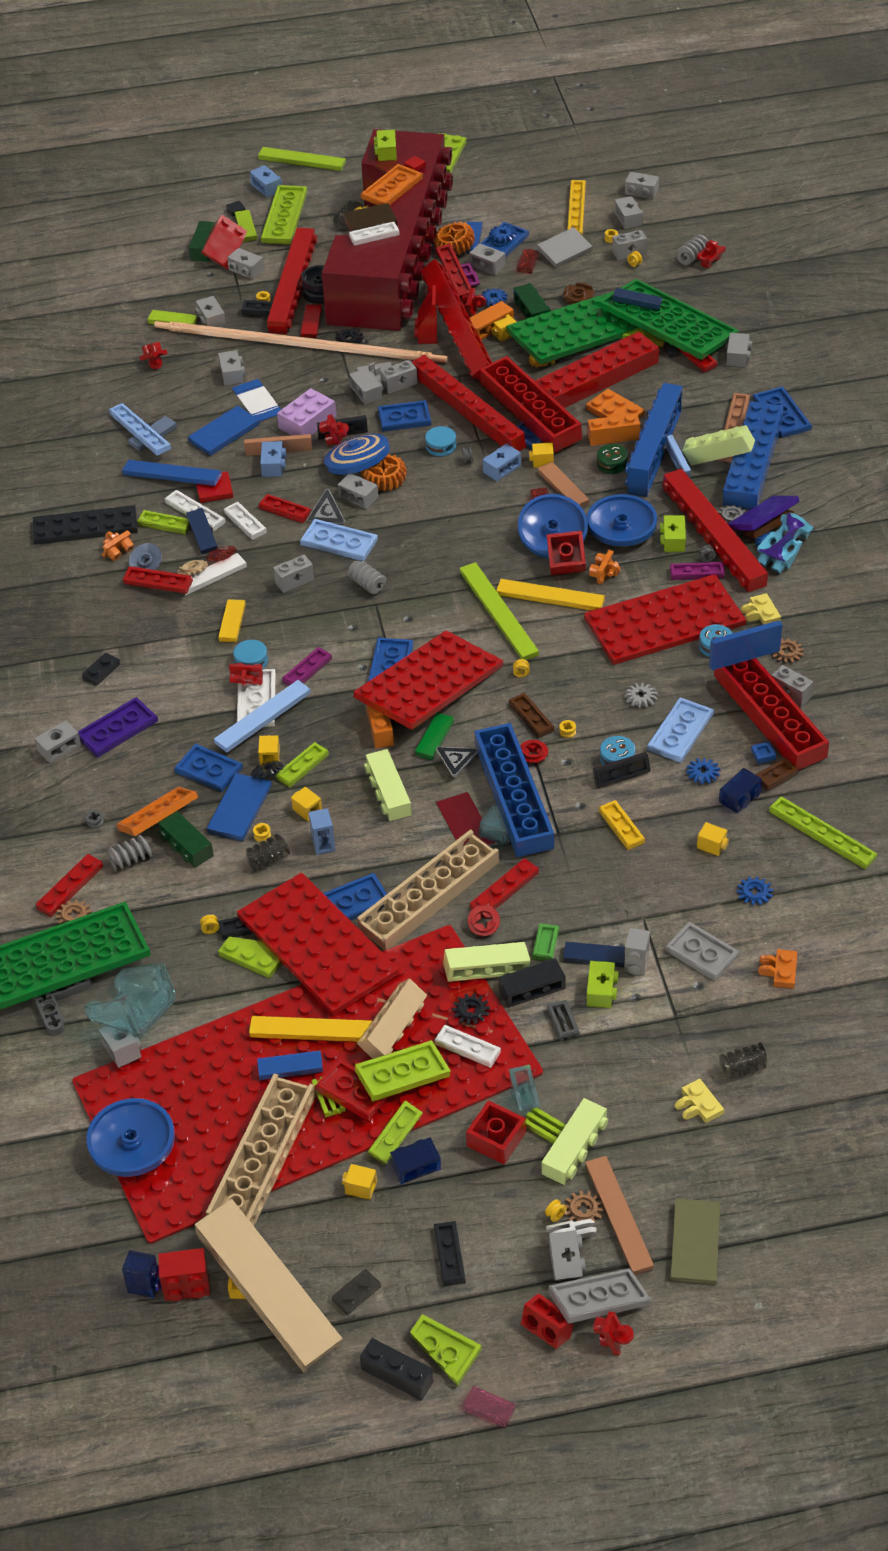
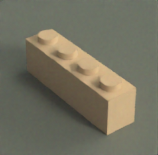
M410 978L399 983L357 1044L373 1059L390 1054L393 1051V1044L402 1038L404 1028L413 1022L415 1012H418L424 1006L423 1001L427 994Z

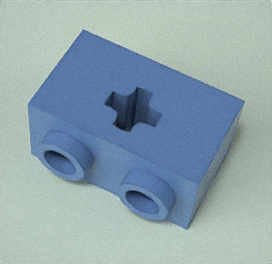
M265 165L250 171L251 184L266 197L274 195L277 186L282 185L281 178Z
M282 441L262 442L260 462L262 477L282 476V470L286 469L285 459H283L286 458V448H283Z
M505 444L482 459L483 473L495 481H499L521 466V452Z
M328 808L308 812L311 838L316 855L335 851L333 825Z

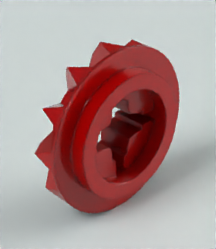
M528 740L520 745L525 760L530 765L532 762L538 765L540 761L544 762L545 758L548 757V747L539 740Z
M479 905L473 908L468 915L469 928L472 933L480 937H489L497 931L500 925L498 912L488 905ZM481 914L485 919L490 920L487 922V928L482 923H478L481 921Z

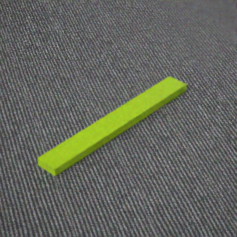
M477 563L460 567V573L519 657L528 660L539 656V650Z

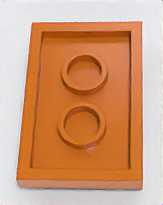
M610 389L605 390L586 403V409L600 418L637 413L640 419L645 415V409Z

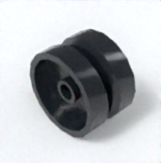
M324 265L311 266L302 272L303 296L311 303H324L322 281Z

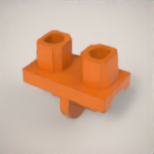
M128 530L121 535L117 532L115 534L110 531L105 534L106 539L103 541L104 552L102 556L104 558L109 556L113 561H116L121 556L119 549L123 548L126 553L133 550L134 544L130 539L131 533Z
M608 550L606 555L597 553L595 558L596 565L591 564L589 568V576L596 577L598 584H603L607 575L609 577L617 576L621 571L618 562H613L611 559L614 551Z

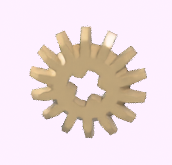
M193 560L179 567L177 572L178 574L190 576L192 574L196 575V573L204 571L208 563L207 561L204 562V560Z

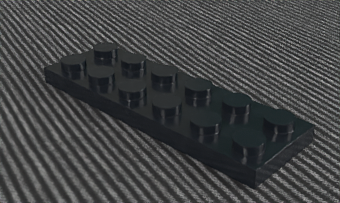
M135 505L33 517L34 545L105 537V534L109 531L113 534L117 532L119 535L127 530L131 534L138 533Z

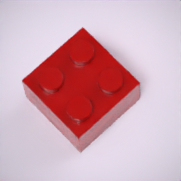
M582 531L547 534L551 575L586 571Z
M488 1100L466 1131L467 1147L505 1165L526 1134V1118Z
M204 1248L158 1254L159 1278L165 1301L202 1298L210 1295L209 1270Z

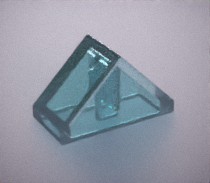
M494 804L480 822L479 836L506 846L508 844V831L497 804Z
M530 1064L509 1069L511 1093L519 1112L540 1107Z

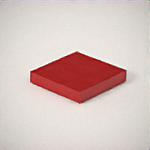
M228 471L221 472L222 475L216 486L196 484L200 503L234 497Z

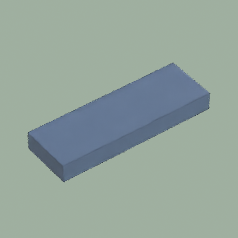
M165 416L150 427L163 437L176 429L177 423ZM135 436L128 440L129 445L138 451L146 448Z

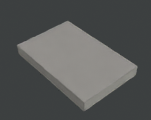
M573 227L537 244V249L556 268L591 251L592 245Z
M688 922L665 946L667 953L714 981L739 956L738 950L691 922Z

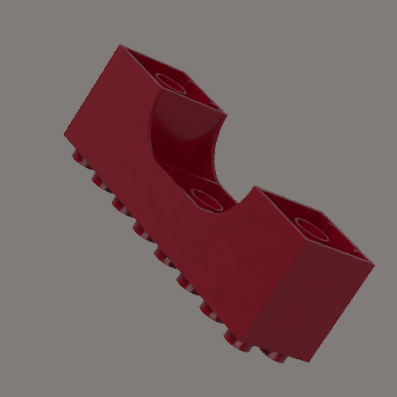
M373 129L361 162L363 191L397 164L404 166V162L413 156L426 161V166L418 171L423 174V179L390 204L398 222L396 226L399 229V235L355 246L349 235H335L322 271L326 325L401 331L404 319L412 318L413 300L418 299L419 281H423V275L420 270L425 267V262L430 261L431 244H434V236L436 235L435 232H437L436 226H441L442 209L447 207V191H452L453 173H447L446 165H451L452 147H445V134L395 131L397 160L378 161V155H375L374 137H377V131L381 129ZM364 200V207L377 206L374 203Z

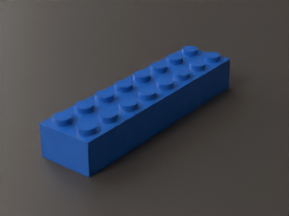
M663 383L661 389H658L657 399L653 400L652 410L650 409L648 413V420L644 422V430L640 431L639 441H636L635 452L631 453L630 463L626 465L628 476L626 477L625 486H628L627 493L648 497L665 454L663 447L666 445V437L673 435L682 412L683 386Z
M750 401L743 426L746 425L755 442L751 452L733 456L723 489V506L735 505V507L740 506L744 509H752L759 504L782 426L784 406Z
M508 723L474 731L475 748L478 749L479 759L516 857L554 849V831L512 724Z

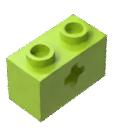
M378 130L377 137H374L375 155H378V161L397 160L395 130Z
M664 515L663 523H660V533H663L660 535V545H664V552H685V515Z
M590 961L587 1007L612 1008V1000L617 998V988H613L614 983L618 984L619 971H615V963Z

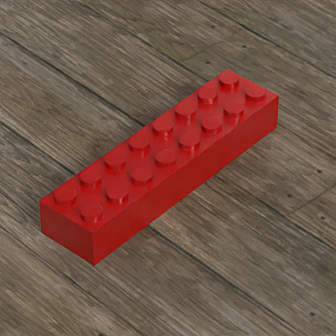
M637 332L539 378L535 382L560 405L566 408L657 364L659 361V347L642 333Z
M508 356L480 369L481 385L523 422L527 428L536 434L543 443H552L554 453L582 439L581 423Z
M756 658L714 670V677L782 757L787 758L798 770L828 758L829 741Z

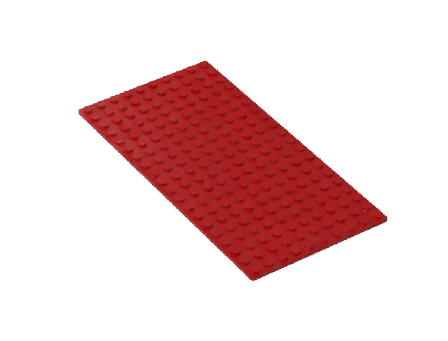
M446 925L383 951L399 968V974L334 1016L302 984L140 1050L141 1058L119 1068L113 1061L72 1079L73 1085L91 1122L106 1106L131 1098L155 1102L164 1108L172 1119L175 1141L165 1161L155 1169L142 1175L131 1177L117 1176L149 1244L190 1228L206 1217V1211L271 1079H259L258 1058L321 1050L323 1072L281 1077L282 1079L306 1086L312 1084L313 1079H316V1081L320 1080V1077H323L339 1059L353 1067L356 1064L373 1059L357 1044L358 1042L250 1037L252 1016L373 1021L385 1004L381 1001L378 1003L377 999L388 1000L398 984L410 978L427 996L423 1001L424 1006L420 1009V1013L415 1012L413 1022L404 1028L402 1038L393 1044V1051L391 1053L431 1040L435 1045V1039L444 1025L501 1048V1053L490 1068L435 1045L451 1071L450 1077L391 1095L368 1121L345 1108L346 1111L325 1118L316 1095L271 1192L368 1151L404 1101H407L423 1112L418 1122L410 1131L412 1132L543 1074L541 1065L485 978L448 982L443 966L445 949L465 948L451 925ZM473 993L476 994V998L483 996L482 1002L487 1000L488 1004L485 1006H490V1010L485 1011L489 1013V1016H482L485 1018L484 1021H480L477 1018L478 1024L476 1025L473 1019H471L470 1024L475 1025L476 1028L462 1025L459 1022L460 1018L454 1017L457 1013L452 1011V1008H457L453 1005L454 1002L460 1003L458 997L464 999L465 994L472 997ZM468 1006V1010L466 1012L470 1011L472 1013H475L476 1007L472 1008L471 1006ZM433 1014L447 1017L448 1020L434 1017ZM322 1095L328 1111L332 1110L327 1097ZM334 1101L336 1108H339L338 1103Z

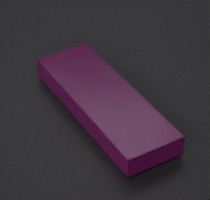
M723 562L670 564L671 581L697 580L716 574L718 579H724L725 577Z
M317 647L284 675L282 682L290 686L299 680L304 684L332 660V654Z

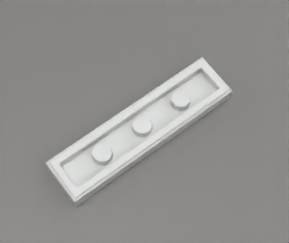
M178 490L164 498L167 505L184 515L187 512L203 508L213 532L225 524V518Z
M236 553L206 567L201 573L192 574L193 582L188 593L185 595L246 568V562Z

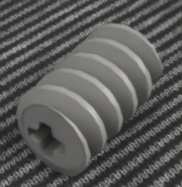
M700 234L695 235L678 248L677 258L679 262L684 266L694 262L697 259V254L705 249L708 239Z
M354 561L348 569L349 578L353 579L354 582L358 583L369 593L377 594L386 584V576L372 568L365 561Z
M141 835L137 836V841L134 838H131L129 843L124 841L122 847L119 844L115 845V850L112 847L108 848V857L115 871L116 865L124 869V862L131 866V859L138 863V856L145 860V853L152 857L150 846Z

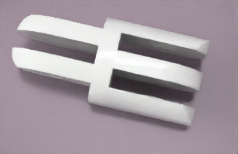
M591 1219L577 1222L571 1220L546 1226L547 1232L551 1233L576 1230L577 1235H581L582 1239L593 1236L597 1228L593 1227L595 1222Z

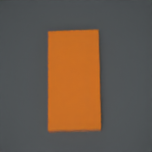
M397 164L363 191L361 199L376 205L386 203L390 205L423 179V174Z
M178 786L120 821L116 826L119 831L136 836L198 798V795L195 791Z

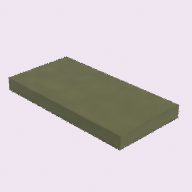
M675 1199L671 1281L716 1285L720 1202Z

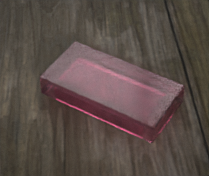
M473 1386L463 1404V1409L506 1428L516 1409V1404Z

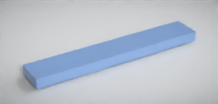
M123 403L109 409V414L154 454L160 455L171 449L170 443Z
M299 680L295 681L215 737L214 743L225 752H229L311 694L310 688Z

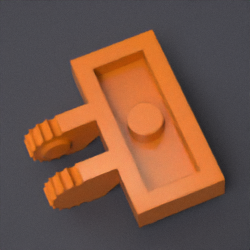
M777 949L776 958L773 955H761L759 963L762 966H759L758 973L774 977L773 987L794 989L798 951Z

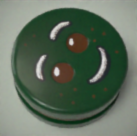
M607 444L599 448L597 451V467L600 471L607 474H618L626 469L628 463V451L626 448L618 444Z

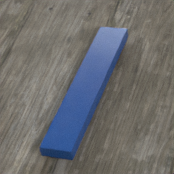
M128 460L122 470L123 475L213 486H216L222 475L221 470Z

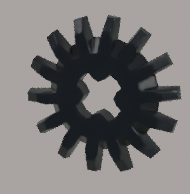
M346 328V330H341V333H337L338 336H335V339L338 342L358 344L362 343L364 336L363 333H359L360 330L356 331L355 328Z
M277 761L267 762V764L262 763V766H256L250 774L253 778H269L279 773V770H283L284 764Z
M474 993L472 997L465 994L464 999L458 997L460 1003L454 1002L453 1005L457 1008H452V1011L457 1013L454 1017L460 1018L459 1022L462 1023L467 1019L466 1024L469 1025L471 1019H473L476 1025L478 1024L477 1018L480 1021H484L485 1018L482 1016H489V1013L485 1011L490 1010V1006H485L488 1004L487 1000L482 1002L483 996L476 998ZM468 1006H471L472 1008L476 1007L475 1013H472L470 1011L466 1012L468 1010Z

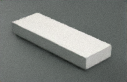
M395 222L349 232V237L354 246L399 235V229Z
M239 502L224 508V514L252 540L267 533L266 528Z
M447 1025L443 1026L435 1039V1045L490 1068L501 1053L500 1047Z

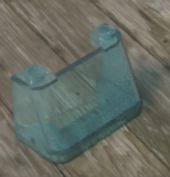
M164 962L122 969L117 974L114 983L119 993L111 1001L99 1003L93 1000L88 1002L84 1008L86 1016L93 1022L132 1034H143L174 1003L175 990Z

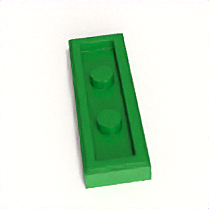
M437 713L416 748L415 756L433 760L437 754L436 748L441 747L455 722L454 717Z

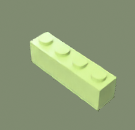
M746 425L737 426L732 429L720 430L695 438L691 437L686 440L682 451L692 466L751 452L755 439Z
M388 749L367 754L364 769L366 774H370L369 779L372 788H376L377 800L382 802L381 809L383 815L387 814L389 821L412 816L411 802Z
M525 942L445 949L443 966L448 982L500 977L506 973H512L524 967H529L530 957Z
M585 1098L582 1100L543 1159L542 1175L563 1185L567 1183L569 1178L573 1179L577 1172L578 1164L584 1162L588 1154L587 1150L590 1146L593 1147L595 1145L600 1130H604L608 1124L607 1108Z

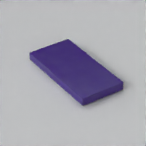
M772 496L729 522L728 525L732 530L753 531L799 503V497Z
M135 697L79 730L80 742L98 758L158 722V716Z

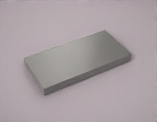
M631 1269L550 1285L548 1288L549 1295L567 1323L608 1315L609 1311L618 1313L649 1306L651 1298Z

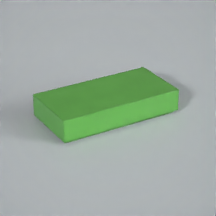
M539 923L532 959L546 961L554 958L559 926Z

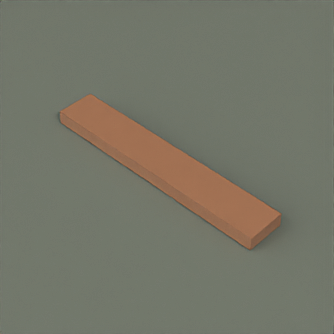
M733 393L724 430L743 426L750 395ZM733 456L718 459L717 461L732 463Z
M603 1156L586 1161V1169L602 1202L604 1211L629 1269H631L634 1275L653 1270L654 1264L607 1157Z

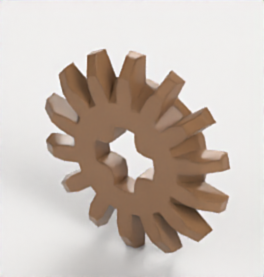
M789 638L785 641L781 639L780 651L772 654H774V658H778V661L785 659L784 662L787 663L789 659L793 663L794 659L800 660V657L803 656L804 653L801 652L804 651V648H800L802 645L801 643L797 645L796 640L792 642ZM787 649H790V652H788V654L784 653V650L786 651Z
M75 900L74 903L67 901L68 904L66 906L64 904L61 905L62 910H57V913L61 915H56V919H61L58 923L62 924L91 914L92 909L88 910L90 908L89 904L84 906L85 901L78 903V900ZM72 912H76L78 914L76 915V918H72V916L69 915H72Z
M582 1190L579 1191L580 1195L578 1196L572 1193L573 1200L567 1197L566 1201L570 1205H565L567 1210H569L565 1212V1216H571L569 1221L591 1219L596 1223L594 1218L601 1219L602 1216L598 1213L604 1212V1208H598L602 1205L601 1201L596 1202L599 1197L598 1195L592 1198L590 1191H588L587 1195H583ZM582 1204H585L586 1208H590L586 1213H582L581 1210L577 1209L581 1208Z

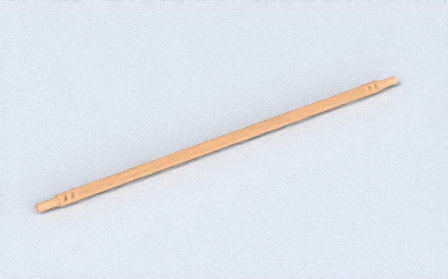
M155 321L154 324L155 328L169 329V331L407 360H415L422 355H426L432 361L447 363L448 356L434 355L431 352L179 322L166 323Z

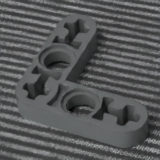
M91 977L84 979L82 983L80 981L73 983L74 986L68 985L64 991L56 989L45 993L44 995L47 999L43 1001L41 995L34 997L43 1023L50 1035L57 1036L65 1031L64 1019L56 1001L88 990L92 984ZM47 1007L54 1008L51 1013H45L44 1010ZM55 1019L58 1026L54 1027L51 1020Z

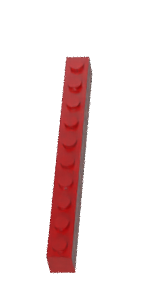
M296 228L267 319L268 333L287 335L288 330L292 327L295 309L298 308V300L301 298L303 286L301 275L309 267V262H312V253L315 252V244L318 242L315 228Z
M434 259L420 270L423 275L422 280L428 285V291H430L432 285H436L437 310L444 317L442 320L449 327L448 331L454 337L453 342L459 347L458 352L465 359V365L470 369L469 374L473 379L477 378L481 382L480 369L493 362L444 266Z
M422 355L412 361V364L417 368L418 381L501 447L508 444L519 452L526 448L525 435L522 430L430 358Z
M681 468L664 474L663 490L678 505L688 521L695 526L696 531L703 536L705 542L713 547L716 555L729 568L731 574L737 578L741 587H744L748 593L766 587L768 572Z

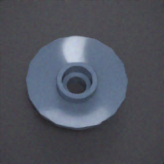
M141 544L131 553L129 566L157 570L161 564L162 553L154 544Z

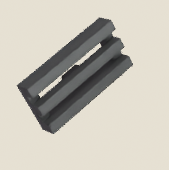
M567 1000L547 1005V1011L559 1041H563L565 1037L571 1039L573 1035L575 1037L580 1036V1031ZM561 1006L564 1007V1010L566 1012V1015L573 1030H569L566 1020L561 1011ZM553 1008L556 1009V1012L558 1014V1017L565 1032H562Z

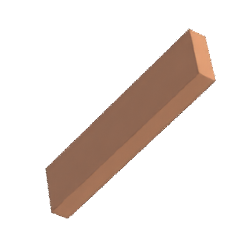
M311 434L244 439L246 456L261 455L262 442L282 441L283 448H286V453L312 451Z
M553 462L538 468V473L560 495L573 499L581 507L589 504V498Z

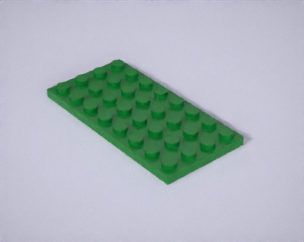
M634 279L621 287V289L663 297L659 310L613 301L614 292L599 300L598 307L606 312L616 315L631 325H635L643 331L649 332L701 360L728 343L730 333H739V330L638 279Z
M608 292L507 325L506 332L539 364H543L622 338L623 334L639 329V327L631 325L629 322L598 307L599 300L613 293Z
M126 901L0 945V1010L151 956L150 949Z

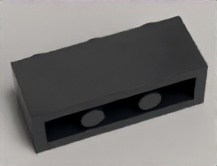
M556 958L498 977L499 991L508 1008L566 989V976Z
M371 1338L360 1355L361 1370L421 1401L434 1382L433 1369L374 1338Z

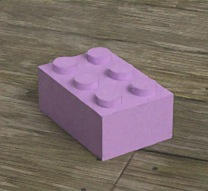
M310 388L277 413L278 427L291 436L313 435L317 432V422L326 421L327 415L330 414L334 418L336 417L335 401Z

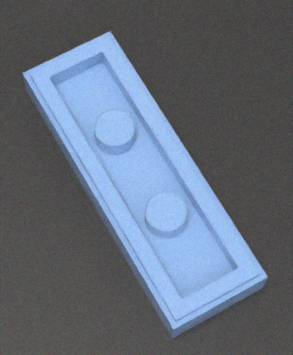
M673 435L667 436L666 449L677 470L682 468L691 479V469Z

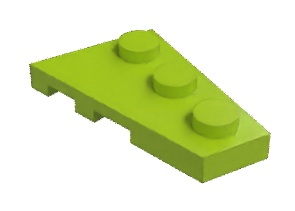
M228 937L218 950L220 957L267 978H271L282 964L261 941Z
M423 1314L410 1331V1337L457 1386H459L482 1351V1345Z

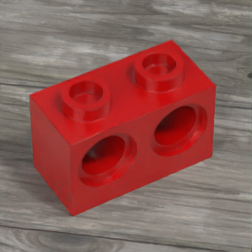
M538 1293L524 1304L520 1325L557 1349L571 1338L574 1322L567 1323L556 1304Z

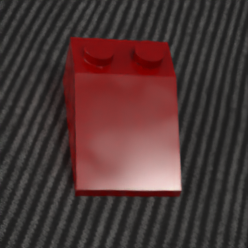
M221 214L213 225L201 253L228 269L227 257L240 248L247 230Z
M432 285L418 310V318H415L414 334L415 338H418V344H437L436 285Z

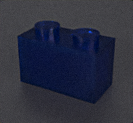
M745 768L741 769L720 788L719 803L735 813H738L743 808L745 809L753 798H757L761 794L762 778Z
M431 1137L420 1139L405 1147H398L390 1152L391 1165L400 1184L441 1170V1157Z
M129 1250L122 1268L128 1293L154 1298L156 1291L161 1288L159 1265H157L156 1256Z

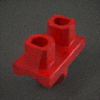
M709 240L705 244V249L697 254V259L701 260V266L709 269L713 261L721 259V254L726 251V247L719 246L718 242Z
M471 288L469 294L462 296L463 306L470 317L476 315L478 308H482L486 304L484 296L475 295V288Z
M155 342L142 346L144 355L139 357L140 361L149 359L148 364L152 369H159L162 366V359L159 356L168 353L167 349L162 350L160 342Z
M332 414L327 415V420L319 424L321 433L330 432V434L325 435L327 445H338L343 437L347 436L349 431L348 425L341 422L336 423Z
M243 663L229 665L230 683H241L242 686L247 684H263V666L261 664L243 665Z
M609 1311L606 1318L596 1317L593 1330L595 1333L600 1334L599 1342L601 1346L610 1347L613 1355L620 1356V1345L629 1344L634 1338L633 1329L629 1325H621L615 1312Z

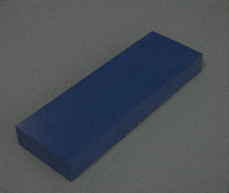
M616 288L613 295V301L654 310L660 309L663 297Z
M203 508L187 512L186 515L201 554L217 550L218 546Z
M565 941L563 962L590 964V961L613 962L615 967H624L625 947Z

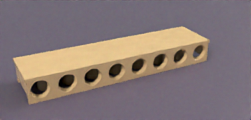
M470 829L358 916V929L383 951L392 948L500 863L499 850L496 848L493 850L474 836L473 831ZM469 838L468 842L463 846L466 839ZM441 860L440 864L435 868L437 862ZM427 871L426 875L422 877V874ZM413 882L412 886L407 890L408 885ZM399 893L397 898L393 900V897ZM384 904L382 910L378 912V909ZM370 916L367 922L365 923V918Z
M273 1074L206 1211V1216L230 1199H233L252 1225L255 1226L316 1097L313 1084L306 1086L278 1078V1074Z
M230 1199L195 1224V1234L303 1373L334 1348L341 1346L343 1338L233 1199Z

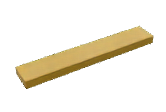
M571 180L567 230L574 227L583 236L586 181Z
M500 579L496 590L499 596L591 611L602 608L605 601V595Z
M252 1016L249 1034L253 1038L358 1042L372 1021Z

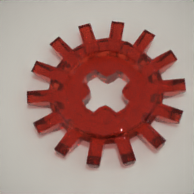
M234 546L216 548L207 555V560H225L234 555L237 549Z

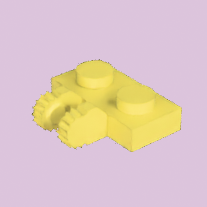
M767 593L750 597V603L741 607L742 613L746 614L745 618L749 622L760 619L764 625L781 621V616Z
M701 1079L682 1087L684 1097L675 1103L677 1110L692 1105L682 1113L683 1118L686 1120L700 1115L703 1121L707 1123L724 1114V1108Z

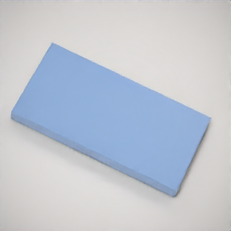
M314 519L301 538L300 545L365 561L377 542L378 535Z
M680 697L647 745V751L682 763L713 716L714 709Z

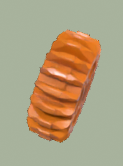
M461 221L444 225L443 228H439V231L435 232L436 235L434 236L435 248L451 244L456 255L470 250V247L475 242V234L471 226Z
M390 453L379 463L361 471L363 479L377 484L378 492L380 490L392 491L393 488L398 489L399 485H403L407 474L404 461L401 458H397L396 455L391 456Z

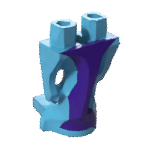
M794 513L783 514L781 517V527L777 532H771L757 548L759 554L757 560L766 568L769 561L773 562L774 564L771 569L778 574H781L785 568L789 569L794 562L803 543L800 540L796 541V538L801 536L807 539L813 530V526ZM772 539H776L774 545H770ZM790 545H794V549L788 552L787 548Z

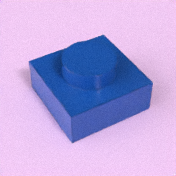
M769 741L751 746V752L758 764L776 760V753Z

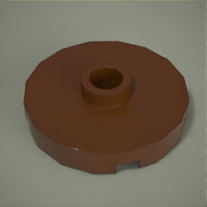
M586 283L570 284L563 291V298L570 305L595 297L593 288Z

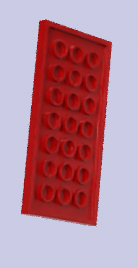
M716 574L584 613V619L613 665L698 640L702 629L709 625H723L730 630L746 625L745 617Z
M445 630L356 689L353 693V698L412 730L503 667V660Z
M302 872L237 911V917L333 1016L399 974V968Z

